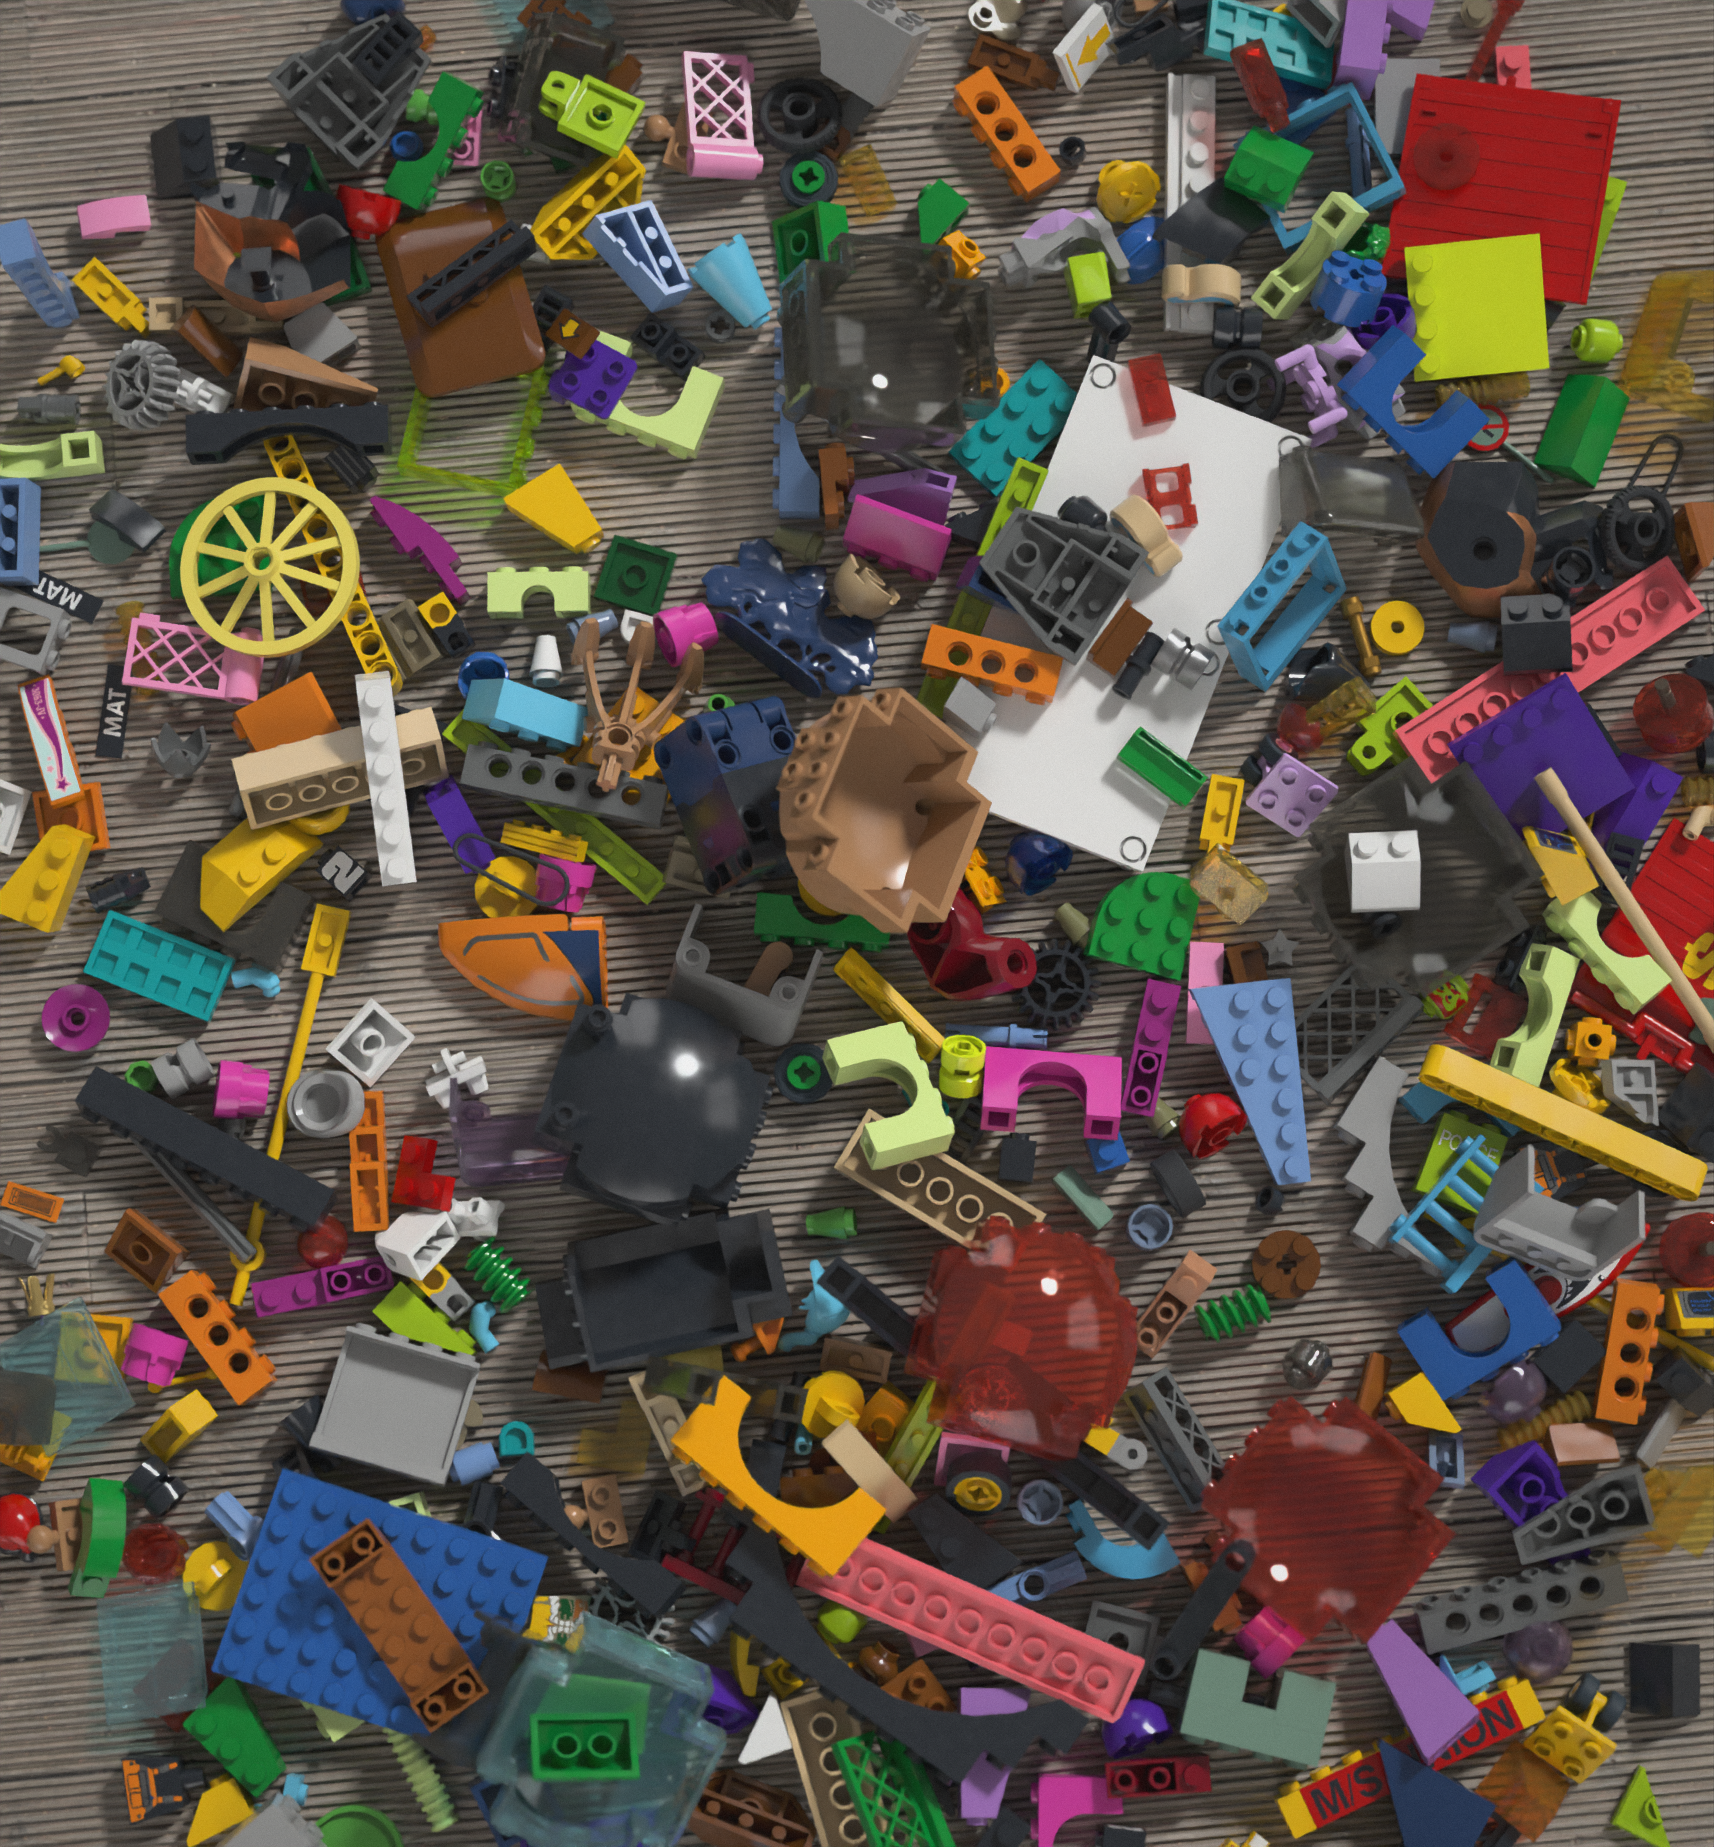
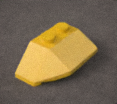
M626 144L617 159L608 154H603L589 162L541 208L530 231L534 234L536 244L549 259L592 260L598 254V251L582 233L595 215L640 203L646 168Z
M246 818L202 856L200 909L225 932L323 846V842L316 835L302 833L289 823L288 820L251 830L248 818Z

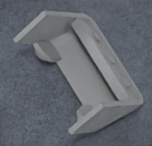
M695 904L676 952L666 988V999L699 1008L713 1016L723 1025L742 1031L741 1035L772 1047L787 1045L794 1036L824 958L823 951L816 950L805 981L792 976L782 977L775 982L769 996L763 995L706 973L710 963V952L704 943L694 939L704 911L701 905Z
M1528 1145L1495 1171L1474 1222V1239L1481 1245L1568 1280L1585 1281L1594 1277L1645 1240L1644 1192L1638 1190L1618 1206L1604 1199H1592L1578 1209L1534 1191V1147Z

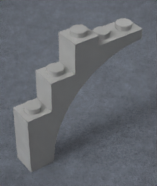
M1381 1056L1374 1060L1333 1126L1334 1129L1339 1131L1337 1137L1351 1146H1355L1356 1143L1361 1145L1342 1176L1341 1181L1347 1184L1345 1190L1359 1199H1363L1364 1196L1369 1198L1348 1232L1355 1237L1352 1242L1367 1252H1371L1372 1248L1376 1251L1382 1250L1386 1242H1389L1387 1238L1392 1234L1388 1229L1400 1214H1403L1405 1217L1408 1215L1400 1200L1393 1179L1389 1143L1390 1126L1396 1101L1409 1074ZM1413 1223L1412 1227L1422 1235V1233L1415 1227ZM1403 1237L1397 1243L1390 1245L1389 1250L1404 1259L1411 1256L1419 1261L1418 1268L1434 1278L1438 1274L1441 1275L1442 1271Z

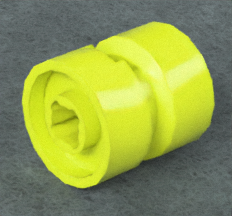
M953 1035L944 1039L941 1048L940 1060L942 1065L939 1071L938 1082L939 1089L944 1094L955 1098H970L981 1093L986 1046L982 1040L970 1035Z

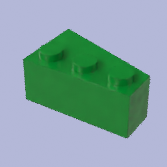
M227 1677L182 1725L255 1798H258L284 1773L287 1766L269 1730L266 1729L257 1711L258 1708L254 1700L251 1699L243 1681Z

